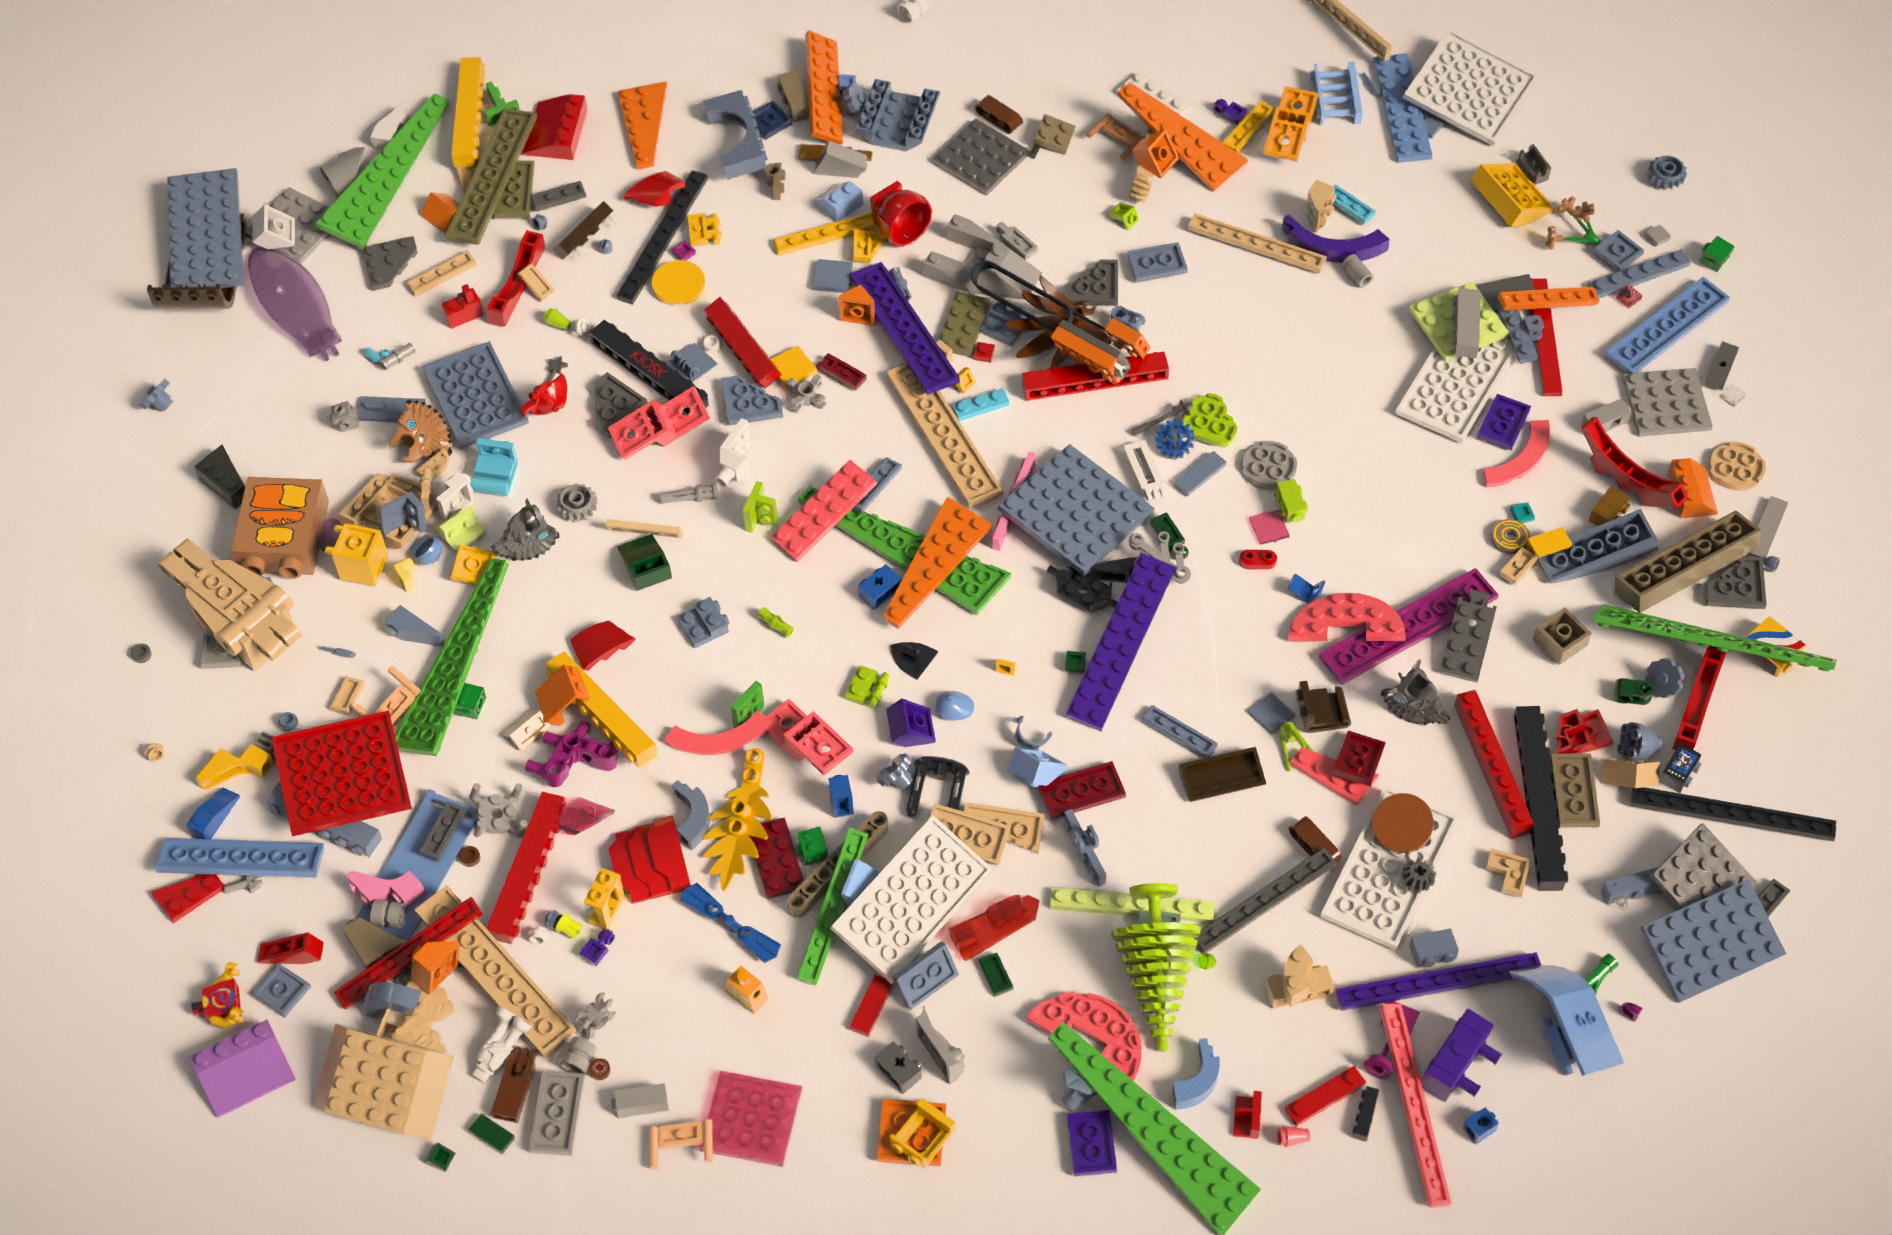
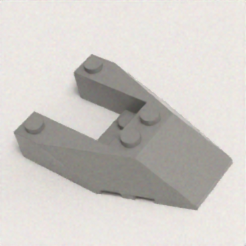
M957 214L953 215L947 225V240L976 250L969 263L966 264L933 251L929 253L923 263L924 277L973 295L982 293L971 280L973 267L981 261L988 260L994 262L1034 286L1038 283L1039 276L1042 275L1040 270L979 225ZM992 268L983 270L977 278L978 285L996 295H1005V298L1024 299L1022 291L1032 293L1031 289Z

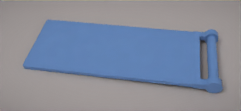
M428 789L420 808L379 876L381 879L392 880L410 871L422 883L425 893L406 908L405 922L401 929L390 928L387 924L384 927H376L406 941L412 937L421 921L415 913V909L437 893L477 823L476 810L478 807H470L439 795L432 789ZM435 801L445 805L448 801L464 807L466 814L472 817L470 820L462 818L438 862L422 856L419 851L443 810L430 803ZM390 897V898L387 900V901L389 902V904H391L392 901L396 902V901L393 899V897ZM363 904L356 919L361 917L371 923L370 914L372 907Z

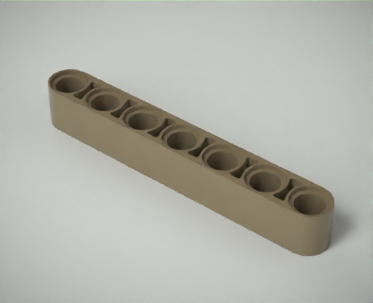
M882 811L872 813L856 829L869 834L861 858L888 831V817ZM843 843L789 895L787 902L791 916L796 918L804 916L826 894L835 868L834 864L837 862ZM823 876L829 877L827 879H821V877ZM808 890H815L812 893L807 892ZM796 903H800V904H801V905L798 906V907L793 906V905L796 904Z

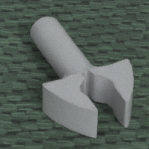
M246 875L244 880L224 886V892L228 894L243 888H249L251 893H254L263 885V881L260 879L252 882V880L262 876Z

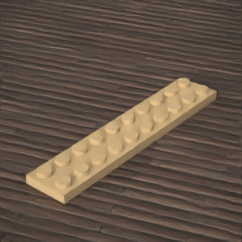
M907 364L886 371L888 379L969 508L1003 494V489L940 390L927 395Z
M446 885L417 907L415 913L428 927L461 904L462 901ZM478 919L444 941H458L460 943L458 962L497 1006L507 1009L532 1025L528 1032L522 1034L543 1057L576 1032V1028Z

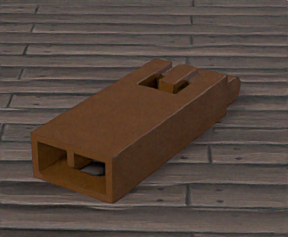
M516 1046L514 1055H509L491 1110L492 1118L513 1123L519 1122L536 1068L537 1050L533 1049L529 1057V1048H524L522 1055H520L521 1047ZM525 1068L522 1078L515 1077V1074L521 1075V1069Z

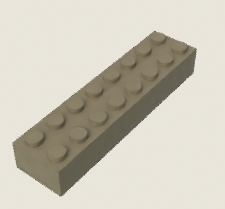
M1735 510L1615 576V593L1637 612L1641 613L1761 547V529Z

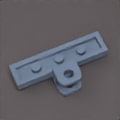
M1497 304V312L1503 325L1509 331L1508 338L1519 364L1537 360L1538 355L1532 341L1542 338L1541 330L1544 328L1541 317L1539 315L1524 317L1522 320L1519 310L1504 311L1501 304Z
M1072 809L1064 812V820L1062 821L1066 832H1070L1073 846L1078 849L1083 864H1087L1090 878L1093 881L1095 880L1098 886L1106 884L1107 874L1093 850L1099 847V838L1092 825L1087 826V830L1083 831Z

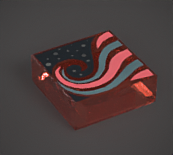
M1628 285L1617 294L1616 298L1628 308H1631L1642 299L1643 295Z

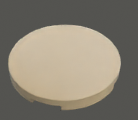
M1728 442V444L1716 447L1712 451L1708 461V469L1712 478L1721 486L1731 490L1744 491L1756 487L1762 481L1766 472V463L1754 447L1742 442Z

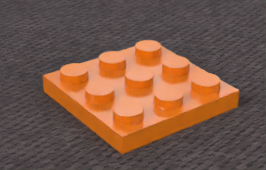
M883 1099L877 1162L912 1164L905 1154H899L892 1149L890 1135H896L917 1110L916 1104L919 1101ZM928 1102L946 1115V1103ZM925 1119L907 1140L906 1144L921 1154L936 1138L941 1129ZM943 1147L927 1166L941 1167Z

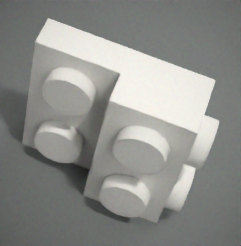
M457 472L454 476H451L445 482L447 490L441 492L436 498L443 521L462 508L466 509L475 501L473 489L470 485L471 480L465 473Z

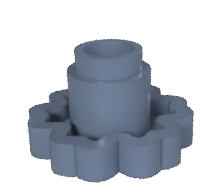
M853 83L844 89V98L840 102V108L843 113H855L856 117L859 118L868 96L863 89H860L858 84Z
M164 378L156 387L152 385L147 390V396L139 406L145 410L153 404L158 410L161 409L164 412L173 403L171 396L165 391L170 382Z
M1661 658L1659 661L1651 662L1650 666L1647 667L1646 670L1649 675L1645 680L1653 684L1655 696L1668 698L1671 695H1677L1683 688L1681 681L1685 675L1682 667L1676 666L1675 660Z
M906 753L894 757L879 772L880 775L876 778L877 782L882 787L893 783L896 787H900V789L906 788L913 780L911 773L907 770L908 765L912 761Z

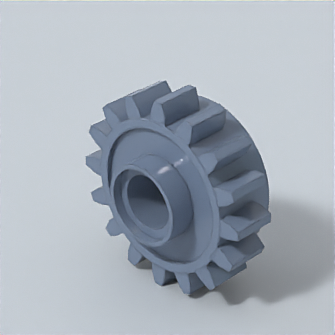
M1662 155L1659 158L1656 157L1655 161H1651L1647 171L1649 173L1648 178L1652 179L1651 183H1657L1656 187L1663 186L1664 190L1666 187H1669L1673 190V186L1679 188L1680 184H1684L1687 176V167L1683 165L1684 162H1681V160L1674 156Z

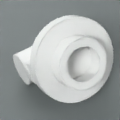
M586 318L578 319L571 335L574 337L578 335L587 336L591 331L590 322Z

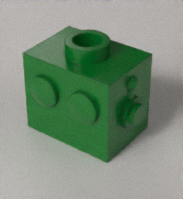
M1717 235L1711 243L1707 242L1702 249L1704 253L1700 262L1718 272L1731 256L1735 246Z
M464 683L454 710L455 715L477 720L487 698L484 687Z
M820 826L797 832L798 844H796L798 855L803 856L805 866L825 861L828 858V850Z

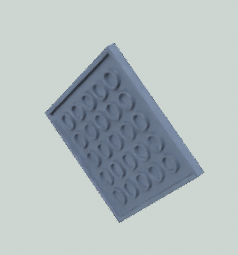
M1069 444L1000 503L997 510L1077 572L1085 576L1093 565L1098 564L1154 513L1155 508Z

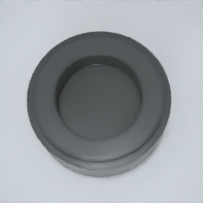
M141 643L132 648L131 656L135 662L145 663L151 658L152 652L147 644Z

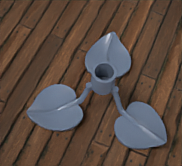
M1065 1068V1088H1070L1062 1101L1068 1108L1075 1111L1082 1102L1086 1104L1088 1100L1098 1094L1096 1092L1092 1093L1090 1086L1081 1080V1075L1069 1068Z

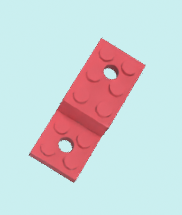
M692 386L663 405L655 400L648 402L608 427V430L621 457L626 460L655 441L663 446L670 444L709 420L710 416L696 388ZM689 407V414L687 416H683V410ZM631 430H634V431H635L634 437L631 438V439H629V438H628L629 432H630Z
M787 699L766 716L773 721V724L766 732L795 760L800 762L804 758L807 759L823 776L853 753V748L814 711L807 716L790 699ZM786 721L793 723L790 727L782 726ZM827 746L830 748V751L824 753L820 749Z

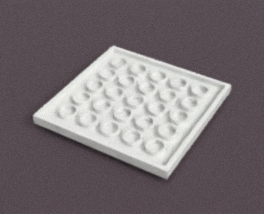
M1448 29L1404 93L1403 99L1494 146L1537 81L1539 75Z

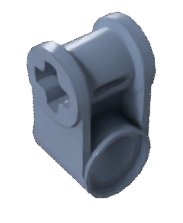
M1115 306L1111 311V319L1114 318L1140 332L1141 325H1144L1146 322V318L1142 314L1126 309L1123 306Z

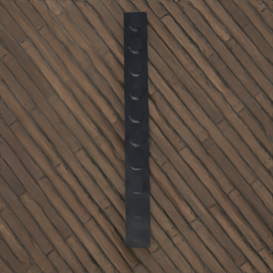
M694 170L690 172L685 181V187L681 188L617 293V300L631 305L634 304L708 181L707 174Z
M1646 787L1632 788L1631 807L1833 842L1836 838L1837 820Z

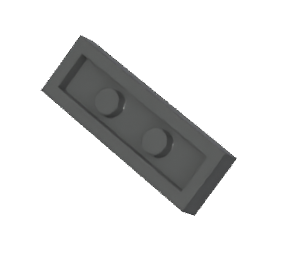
M580 180L532 194L531 198L538 212L585 198L586 192Z
M447 801L419 851L422 856L439 862L466 813L464 807Z

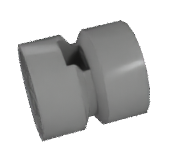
M375 899L370 914L371 924L382 927L387 924L390 928L401 929L405 922L406 904L394 901L389 904L386 900Z
M573 1037L568 1046L569 1052L564 1054L560 1065L569 1073H583L585 1075L590 1065L589 1060H592L597 1047L587 1039Z

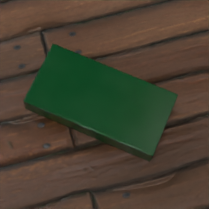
M997 952L978 959V963L994 997L1014 990V986Z
M482 1113L468 1129L469 1133L501 1154L506 1151L515 1139L514 1134Z

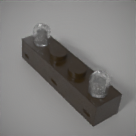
M603 201L553 250L562 259L569 256L574 262H579L582 255L576 247L578 245L582 247L589 240L587 236L589 234L593 236L600 229L598 226L601 223L608 229H613L615 221L609 215L614 210Z

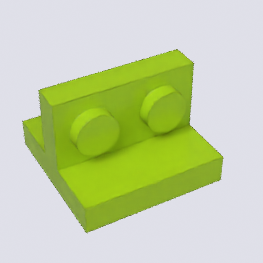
M760 481L755 482L743 508L746 532L753 533L757 522L776 526L778 522L776 499L765 496L764 484Z

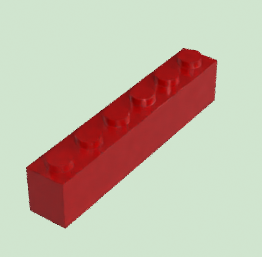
M719 296L704 309L708 315L706 317L708 322L712 326L716 325L715 331L720 337H725V344L730 349L733 348L735 350L734 356L739 361L742 360L744 362L742 366L748 373L752 372L753 376L751 378L758 386L762 384L767 388L782 375L723 298Z

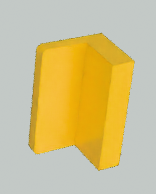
M1563 527L1528 538L1526 550L1535 553L1539 558L1572 546V542Z

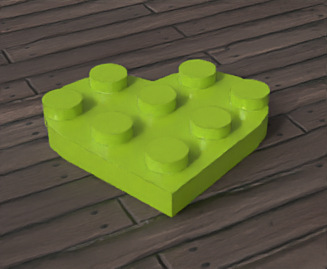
M1206 393V395L1200 397L1196 396L1192 401L1193 407L1189 409L1191 415L1185 414L1183 418L1184 426L1189 424V430L1193 429L1194 431L1192 436L1199 441L1222 448L1228 447L1229 443L1233 442L1236 438L1238 426L1233 421V417L1227 414V406L1223 402V398L1213 393Z

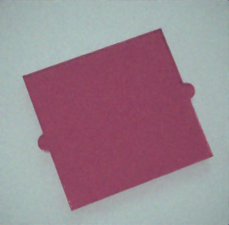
M1279 510L1267 513L1262 512V514L1249 517L1260 545L1270 542L1276 543L1278 540L1290 537Z

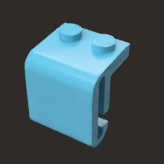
M478 438L476 446L479 456L474 468L476 477L471 478L470 482L473 492L508 496L518 467L514 443L496 441L489 438Z

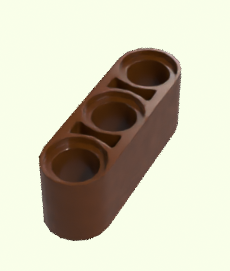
M991 95L985 96L975 105V110L981 117L1008 134H1011L1023 124V119L1019 113Z
M1304 816L1289 827L1291 836L1310 857L1325 847L1336 862L1342 859V855L1337 847L1309 817Z

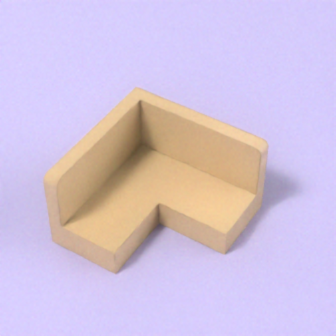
M1618 758L1603 759L1602 782L1631 788L1658 786L1660 762Z

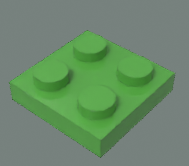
M757 680L730 706L733 727L735 728L746 722L756 711L760 712L765 705L762 684Z

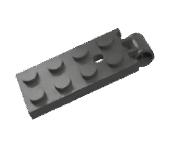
M1471 589L1468 602L1462 601L1463 598L1459 597L1440 674L1478 683L1497 608L1495 605H1493V608L1487 607L1489 593ZM1470 620L1476 621V625H1475V626H1471V625L1469 624V621H1470Z

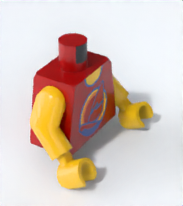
M228 962L225 966V972L202 990L203 1001L191 1003L193 1015L204 1013L208 1023L223 1029L235 1023L243 1022L242 1013L244 1011L241 1010L239 986L235 978H233V976L240 975V970L235 969L238 966L237 963Z

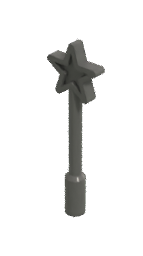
M559 356L556 360L549 359L551 365L548 367V371L551 374L547 381H552L556 372L561 374V370L568 367V363L562 362V356Z
M1180 400L1179 405L1172 406V412L1132 429L1134 436L1176 414L1177 418H1180L1183 414L1190 416L1189 409L1193 407L1192 402L1184 404Z

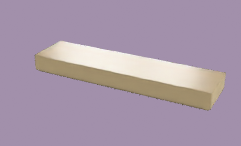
M467 250L406 282V285L413 295L417 297L477 266V263Z
M606 519L605 524L609 530L677 538H681L683 535V530L675 526Z

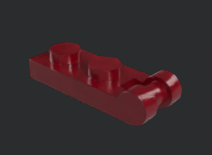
M830 353L823 357V361H819L816 364V369L819 372L828 374L855 391L867 379L865 373Z

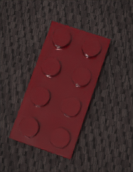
M1113 761L1057 777L1047 786L1038 785L1051 820L1063 817L1064 812L1071 809L1076 813L1126 797L1125 789Z
M785 817L761 823L768 839L749 837L755 844L759 855L758 858H755L766 897L771 899L792 893L804 881Z

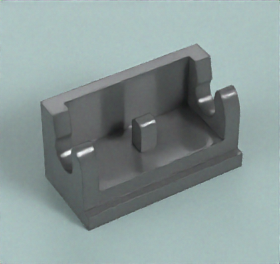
M1534 144L1529 145L1526 153L1522 149L1519 152L1516 163L1534 185L1548 181L1552 167Z

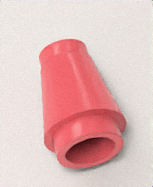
M1290 1126L1278 1128V1144L1289 1147L1310 1141V1131L1308 1128Z

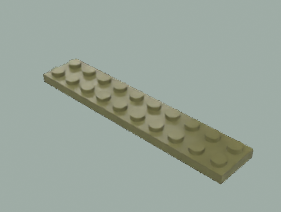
M504 108L446 232L445 238L447 241L474 245L480 244L537 119L536 112Z

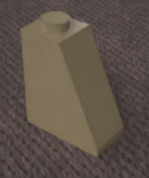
M361 917L349 921L342 927L346 938L366 969L402 945L400 940Z

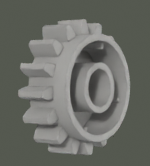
M575 483L574 485H568L557 496L558 501L556 503L559 514H562L564 519L569 517L571 522L574 518L577 519V522H580V518L587 520V515L593 516V511H597L598 499L596 492H592V488L586 487L585 484Z

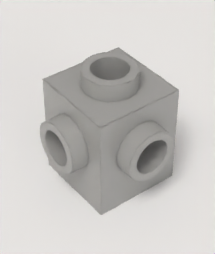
M348 401L331 406V422L342 432L359 427L358 411L355 406H352Z

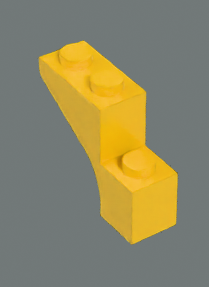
M253 744L242 752L240 758L220 748L217 753L211 756L208 764L198 772L196 780L200 788L208 790L241 774H253L263 778L274 765V762L269 753Z

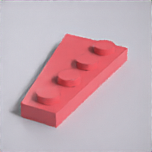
M1301 747L1290 761V765L1356 806L1379 777V774L1375 773L1370 787L1332 775L1337 759Z

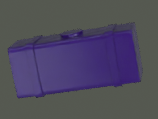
M1467 1008L1462 1017L1456 1022L1452 1032L1436 1056L1430 1061L1421 1078L1422 1088L1444 1102L1447 1101L1455 1087H1459L1472 1095V1097H1475L1481 1085L1467 1078L1464 1073L1476 1055H1481L1494 1065L1502 1056V1053L1486 1044V1040L1494 1025Z

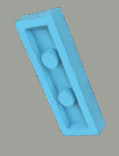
M1333 185L1335 187L1334 195H1336L1333 205L1363 225L1376 215V210L1338 185Z
M1000 388L953 403L952 409L960 422L1010 405V401L1004 389Z

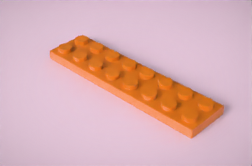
M808 30L805 33L810 135L841 145L843 143L837 41Z

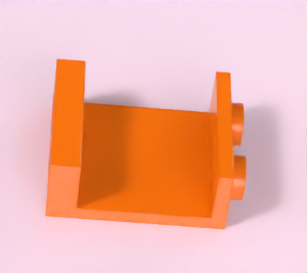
M565 664L534 691L545 722L558 726L565 722L562 711L576 698L585 701L590 699L580 670L577 667Z

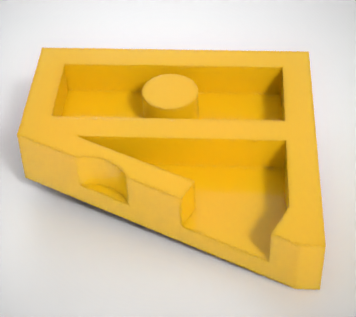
M854 229L853 261L870 263L886 241L882 233Z

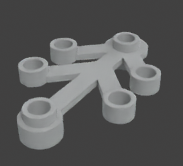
M1163 531L1158 535L1161 554L1148 545L1141 534L1135 533L1130 536L1129 546L1131 549H1142L1151 557L1176 566L1172 577L1175 582L1183 584L1190 580L1191 571L1188 567L1184 566V545L1182 543H1175L1173 545L1172 551L1176 555L1175 565L1170 561L1168 548L1169 534ZM1165 536L1167 539L1162 540L1160 537ZM1138 538L1140 541L1135 542L1133 539ZM1180 547L1182 550L1177 551L1175 548ZM1178 572H1184L1185 575L1181 576Z

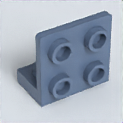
M412 491L379 508L382 532L385 535L407 523H410L420 533L427 530L424 504Z

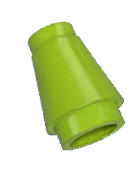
M549 308L546 311L543 319L547 324L564 329L565 331L569 329L571 321L556 308Z

